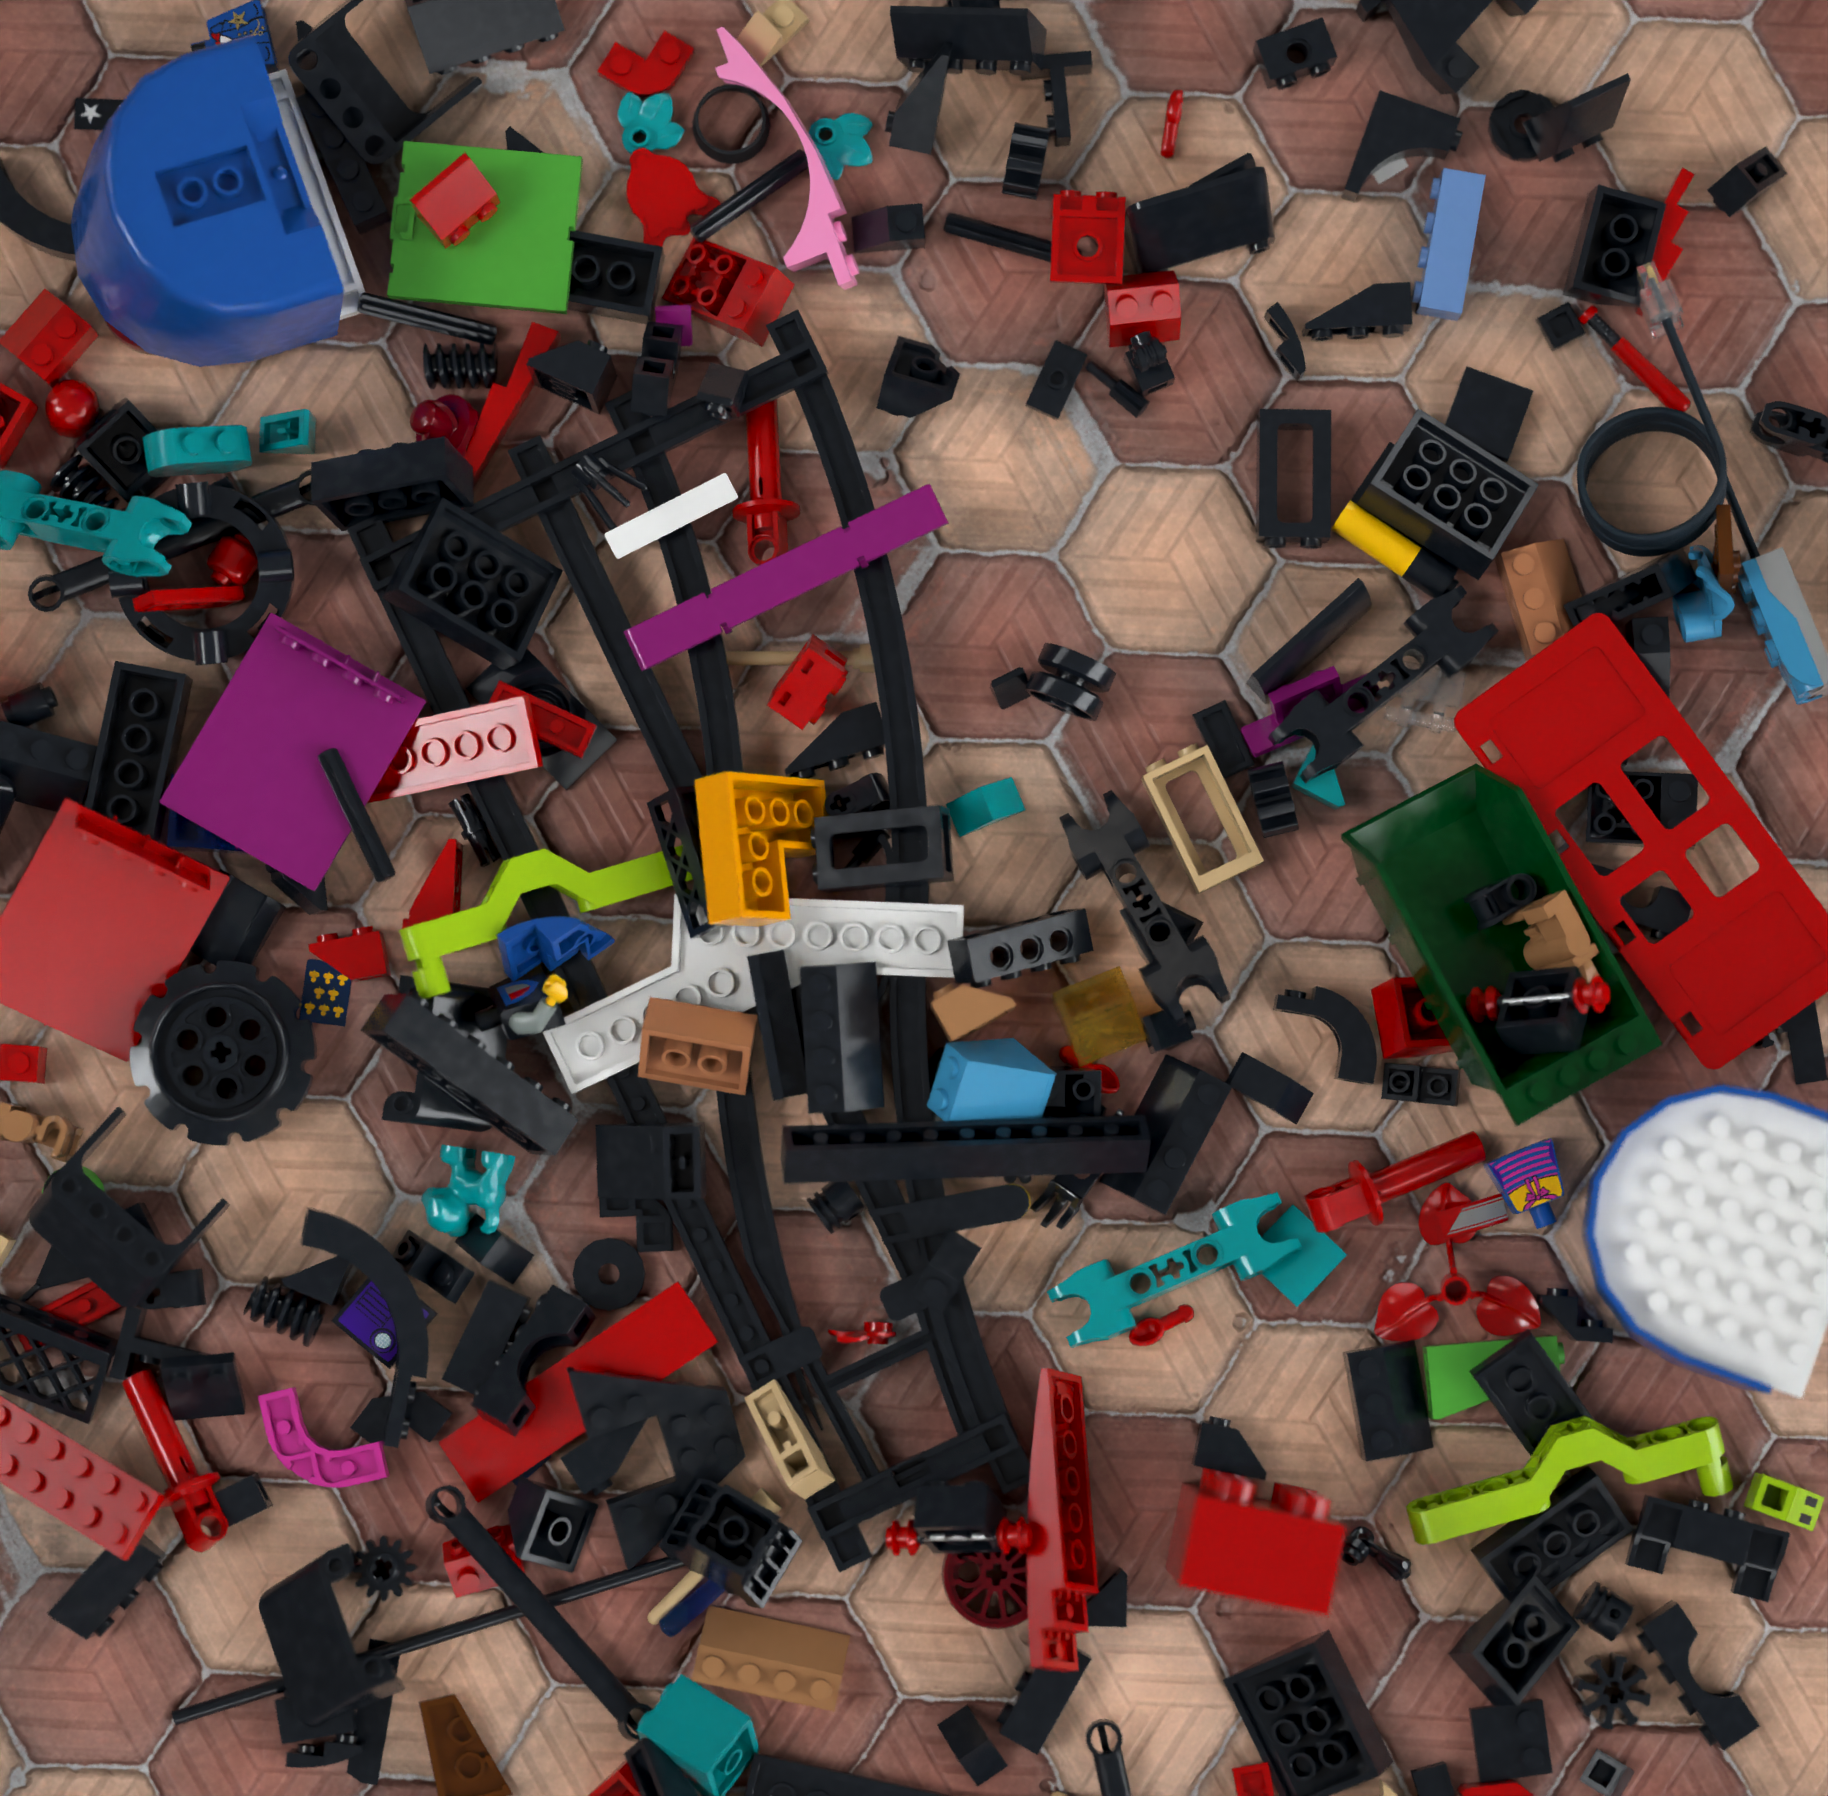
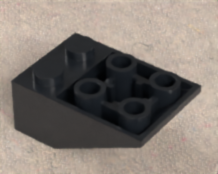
M1623 771L1664 828L1673 829L1697 811L1698 781L1693 774ZM1598 783L1588 786L1586 842L1644 847L1641 839L1602 786ZM1694 844L1688 850H1694L1696 844Z
M705 1122L596 1124L598 1197L688 1200L702 1199L707 1195Z

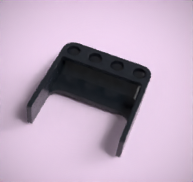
M346 0L321 20L291 49L289 65L359 156L368 163L380 164L403 147L404 141L414 139L482 84V81L479 77H471L431 110L425 113L413 112L405 105L348 32L345 26L346 14L363 0Z
M118 1106L54 1176L30 1210L29 1220L33 1229L114 1301L123 1307L132 1308L145 1301L230 1205L222 1198L186 1239L178 1244L169 1245L159 1241L85 1175L82 1164L125 1118L126 1113Z

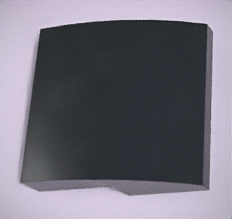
M1466 366L1445 425L1501 461L1507 462L1525 417L1533 390Z

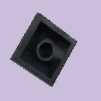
M520 1477L508 1508L516 1557L573 1573L599 1505L547 1484Z

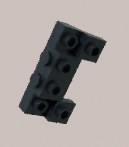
M1649 1495L1644 1496L1637 1528L1633 1530L1625 1565L1663 1574L1670 1547L1737 1564L1731 1593L1769 1602L1776 1574L1786 1553L1790 1533L1745 1521L1746 1513L1725 1508L1723 1515L1710 1512L1711 1504L1689 1499L1688 1505Z

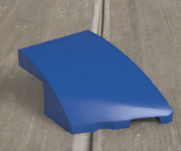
M570 917L533 919L509 927L497 934L504 972L513 982L541 962L552 971L577 954L579 950L589 961L615 943V939L610 934L578 918Z

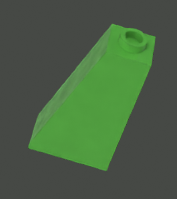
M1554 1335L1534 1336L1560 1371L1559 1364L1565 1363L1563 1343H1557V1336ZM1515 1338L1422 1346L1429 1418L1432 1420L1442 1419L1490 1400L1469 1371Z

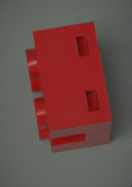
M812 634L773 688L767 706L801 730L804 729L808 722L814 725L826 709L827 695L830 693L835 696L847 679L845 677L849 671L844 666L848 658Z

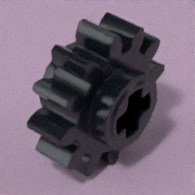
M387 1535L381 1537L380 1546H377L373 1540L369 1539L366 1541V1547L369 1552L366 1553L360 1550L355 1553L356 1557L362 1560V1564L355 1565L352 1570L355 1573H362V1578L355 1585L360 1587L367 1584L369 1586L367 1590L368 1598L373 1596L377 1590L380 1591L382 1601H386L389 1598V1590H393V1593L400 1597L403 1595V1589L400 1584L403 1583L404 1585L411 1586L414 1583L413 1579L407 1576V1572H412L418 1568V1565L414 1563H407V1558L411 1557L414 1551L410 1549L402 1552L400 1550L403 1543L401 1538L395 1541L392 1546L389 1545ZM382 1558L384 1563L388 1560L392 1563L393 1567L389 1570L391 1577H387L385 1573L381 1576L377 1573L376 1569L380 1566L379 1559Z

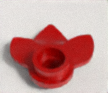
M864 1322V1330L837 1331L828 1329L830 1335L837 1336V1342L855 1343L867 1340V1344H889V1337H896V1332H893L892 1322Z

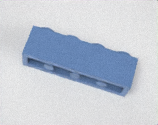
M1443 168L1439 178L1433 177L1429 199H1435L1433 213L1427 212L1423 229V233L1429 234L1427 247L1421 246L1417 264L1418 268H1423L1421 282L1415 281L1411 299V302L1417 303L1415 314L1458 321L1461 316L1486 175Z

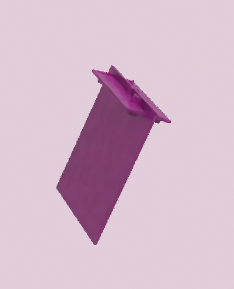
M270 613L159 802L231 843L236 849L239 848L312 891H316L351 832L350 825L321 767L318 755L331 748L338 750L364 806H366L426 701L382 676L380 671L375 672L350 658V655L343 654L322 642L321 639L315 638L279 616Z

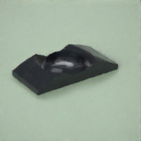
M526 649L521 662L505 670L491 663L466 688L481 705L488 704L499 680L598 726L583 759L538 739L543 767L566 791L618 741L528 649Z

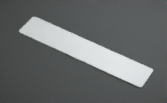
M723 473L605 533V537L615 557L619 559L736 500L738 495L727 474Z

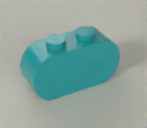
M243 425L170 428L147 434L142 438L148 475L153 477L228 473L247 468L253 463L247 427Z

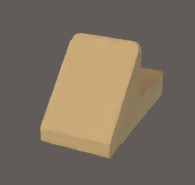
M776 0L764 13H761L759 10L756 11L736 40L762 67L809 22V18L791 0Z

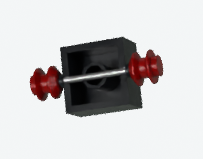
M1577 966L1510 972L1504 995H1501L1493 985L1488 986L1485 993H1483L1481 988L1473 987L1470 995L1466 998V1010L1476 1023H1482L1485 1015L1492 1022H1496L1495 1029L1511 1056L1579 1051L1590 1006H1593L1596 1012H1602L1605 1005L1610 1001V990L1608 984L1603 982L1600 976H1594L1591 983L1588 984Z
M935 1481L931 1482L929 1486H917L914 1519L908 1521L907 1527H902L898 1519L893 1520L891 1527L886 1529L885 1541L887 1548L892 1549L894 1556H899L902 1549H907L910 1556H915L920 1546L924 1544L929 1547L933 1554L997 1552L1009 1554L1011 1547H1017L1019 1553L1024 1554L1027 1547L1032 1545L1033 1531L1032 1526L1026 1524L1024 1517H1019L1017 1524L1011 1525L1007 1518V1510L988 1484L981 1481H967L964 1485H950L946 1482Z

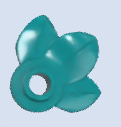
M628 92L621 100L618 108V120L624 128L622 143L629 154H632L639 148H646L651 152L654 149H670L681 140L685 130L680 125L670 122L673 114V103L669 93L655 94L642 102L637 95ZM636 133H644L646 140L643 143L634 142L633 137Z
M845 113L836 120L830 118L819 119L809 128L808 134L821 153L832 179L838 180L841 177L844 165L860 167L872 163L870 147L863 138L873 127V122L867 117L856 113ZM823 130H829L833 135L831 139L824 141L819 137V134Z

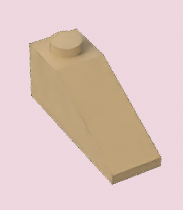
M775 1379L744 1398L789 1489L803 1499H807L835 1481L819 1447Z

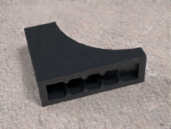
M1380 90L1341 198L1355 202L1358 193L1366 181L1379 169L1396 160L1415 156H1427L1445 160L1449 150L1456 152L1463 133V131L1457 130L1460 118Z
M1680 548L1659 556L1630 573L1564 604V608L1573 627L1594 613H1603L1612 622H1615L1673 597L1694 582L1697 576L1684 549Z

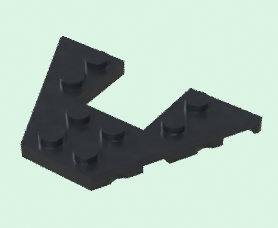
M574 1367L566 1368L588 1439L653 1416H657L674 1476L606 1500L625 1566L630 1570L664 1537L698 1478L710 1480L718 1484L746 1457L726 1389L721 1386H699L690 1382L678 1381V1383L656 1380L652 1377L615 1375L613 1372L598 1373L575 1370Z

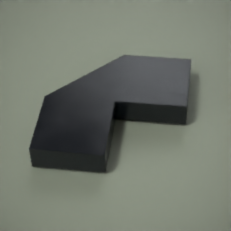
M599 1197L600 1218L636 1216L637 1252L674 1251L673 1219L669 1211L657 1200Z
M425 1391L415 1393L413 1404L407 1403L404 1417L410 1418L409 1427L430 1443L453 1413ZM390 1396L371 1399L350 1427L369 1443L382 1441Z

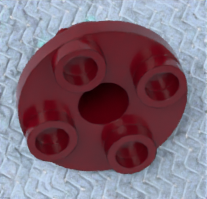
M448 394L437 400H424L419 403L411 413L410 426L416 432V442L445 436L464 457L466 446L471 439L474 426L478 422L479 413L466 399L455 394Z

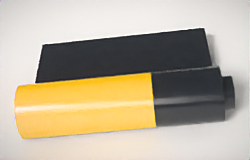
M1389 442L1331 530L1434 599L1455 589L1459 581L1454 576L1459 568L1357 504L1394 447V444Z

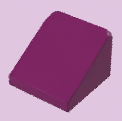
M691 305L655 306L656 322L683 325L681 347L692 346L693 322Z

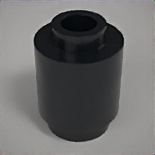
M39 682L8 695V700L1 702V706L8 723L27 727L54 716V707L58 706V701L50 686L44 688L42 683Z

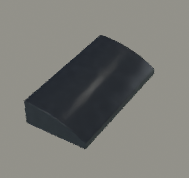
M1359 578L1354 581L1250 676L1247 685L1265 704L1269 701L1268 693L1291 682L1371 609V598L1364 583Z
M1586 1466L1553 1490L1550 1495L1551 1506L1547 1510L1508 1522L1471 1549V1552L1503 1598L1533 1574L1550 1591L1634 1530L1599 1476L1589 1466Z

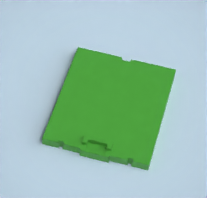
M404 141L401 161L404 173L400 172L398 197H394L390 240L393 244L390 264L393 273L389 272L388 298L567 314L574 241L569 240L570 231L576 232L583 165L582 156ZM463 153H466L497 193L500 203L496 206L498 210L490 219L483 223L479 220L469 229L470 234L463 242L456 246L451 244L445 249L417 217L409 199Z

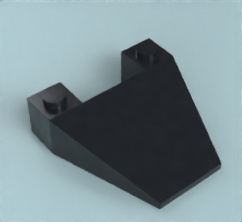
M1384 0L1416 69L1440 94L1457 93L1477 71L1479 66L1456 41L1493 0ZM1539 0L1495 1L1512 17L1527 15Z

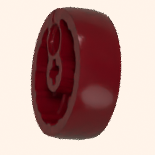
M1009 1520L1011 1525L1017 1524V1522ZM1018 1551L1007 1560L1005 1559L1006 1554L1001 1552L1000 1556L990 1553L989 1558H986L983 1553H976L977 1556L968 1554L961 1557L957 1556L958 1553H945L942 1564L943 1587L950 1604L960 1616L974 1625L987 1629H1006L1028 1620L1027 1603H1024L1010 1586L1011 1583L1027 1588L1026 1581L1014 1577L1016 1573L1027 1572V1565L1012 1567V1564L1024 1554H1020ZM968 1561L975 1562L980 1568L978 1577L973 1581L963 1580L958 1573L960 1565ZM994 1564H1000L1001 1570L1007 1572L1006 1577L1002 1576L999 1578V1583H993L991 1576L986 1575L987 1570H993ZM959 1584L964 1588L975 1589L965 1598H960L955 1585ZM987 1588L988 1591L981 1611L975 1612L970 1609L966 1604L983 1589ZM1003 1590L1009 1592L1020 1605V1610L1007 1615ZM993 1592H997L1001 1611V1616L999 1617L985 1615Z

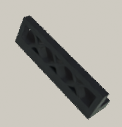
M695 785L674 787L647 802L690 938H698L719 927L734 926L709 924ZM666 803H669L672 812L670 823L665 820L661 808ZM676 837L681 840L683 846L681 857L675 851ZM687 871L692 873L694 880L692 891L688 889L685 881ZM698 905L703 907L707 920L702 925L699 924L696 915Z
M784 949L747 956L773 1101L807 1094L806 1069Z

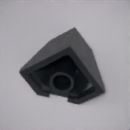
M898 336L884 374L876 409L887 411L895 416L912 418L951 400L957 387L960 373L953 366L946 367L939 360L940 353L933 345Z

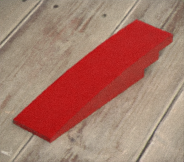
M678 1281L527 1382L528 1395L536 1408L516 1437L478 1415L438 1443L477 1503H479L585 1432L566 1368L574 1367L575 1370L598 1373L613 1372L615 1375L652 1377L661 1381L719 1341Z
M1042 1368L1040 1371L1034 1420L1028 1499V1524L1032 1526L1033 1531L1032 1545L1027 1547V1607L1031 1668L1073 1672L1079 1671L1076 1634L1089 1632L1086 1595L1099 1594L1082 1377L1051 1368Z

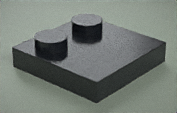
M234 1352L161 1359L160 1370L170 1412L175 1421L245 1414L246 1403Z
M1542 1699L1521 1701L1518 1706L1489 1705L1469 1708L1480 1783L1553 1773Z

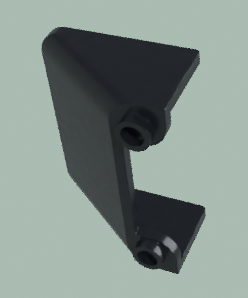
M1250 168L1142 200L1129 206L1125 212L1124 239L1135 274L1168 271L1169 268L1243 246L1249 249L1251 255L1270 249L1269 244L1274 243L1275 234L1265 168Z
M400 975L399 993L409 995L413 992L418 995L413 977ZM449 982L450 992L425 999L429 1003L427 1009L437 1016L441 1013L454 1020L458 1024L457 1031L465 1037L470 1034L481 1040L487 1046L485 1051L494 1058L497 1055L503 1058L506 1057L508 1038L501 1025L481 1033L474 1016V1012L492 1006L487 991L488 988ZM417 1072L415 1092H395L386 1099L383 1107L382 1120L474 1132H484L493 1127L419 1072Z
M348 1543L327 1551L272 1586L262 1594L259 1600V1611L295 1715L306 1725L321 1724L405 1689L403 1682L395 1674L393 1666L386 1658L372 1655L358 1660L332 1586L333 1583L348 1577L353 1570L354 1564L359 1562L354 1550Z

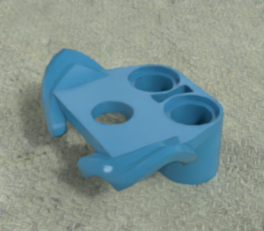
M1693 545L1690 547L1688 558L1697 560V579L1693 583L1699 590L1676 594L1672 597L1676 624L1685 643L1721 637L1722 619L1726 618L1735 606L1733 598L1721 587L1711 567L1712 552L1705 546Z

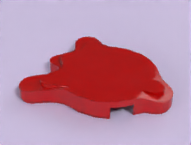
M639 148L631 154V171L627 181L626 198L632 213L639 219L643 227V243L662 247L665 239L669 236H686L690 233L689 215L704 216L721 204L718 199L703 193L698 188L693 174L681 161L670 156L653 154L646 148Z

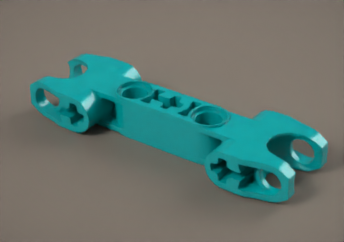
M0 471V549L11 550L18 536L22 535L43 541L105 552L102 562L108 568L125 575L135 577L164 576L168 574L172 565L167 563L164 555L153 550L154 546L167 535H183L187 533L192 525L184 513L152 498L133 496L126 510L120 511L99 505L40 494L42 490L41 484L34 478L18 472Z
M1278 1192L1252 1199L1239 1200L1212 1213V1217L1218 1232L1138 1265L1121 1274L1115 1275L1109 1259H1105L1077 1270L1062 1283L1048 1290L1047 1293L1052 1303L1067 1298L1079 1297L1086 1300L1090 1305L1091 1315L1088 1323L1066 1337L1070 1347L1074 1348L1088 1343L1110 1340L1137 1327V1324L1131 1313V1308L1226 1267L1234 1265L1240 1281H1245L1272 1270L1284 1259L1301 1250L1302 1247L1298 1238L1271 1243L1263 1240L1258 1233L1257 1226L1260 1218L1282 1204ZM1204 1247H1213L1218 1252L1216 1261L1210 1265H1204L1198 1261V1253ZM1175 1261L1177 1266L1184 1265V1268L1179 1271L1181 1275L1179 1278L1174 1279L1171 1274L1163 1276L1161 1280L1164 1285L1158 1287V1282L1151 1271L1152 1269L1157 1268L1159 1275L1169 1271L1168 1264ZM1140 1275L1147 1276L1151 1280L1149 1290L1142 1294L1135 1293L1131 1288L1134 1278Z

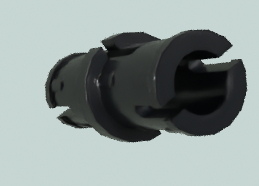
M467 793L460 796L466 811L462 809L457 798L449 802V806L452 808L463 829V832H461L464 840H469L480 862V866L485 867L490 864V861L484 850L488 851L493 862L499 860L501 855L487 831L488 827L485 821L481 820L470 798V794Z

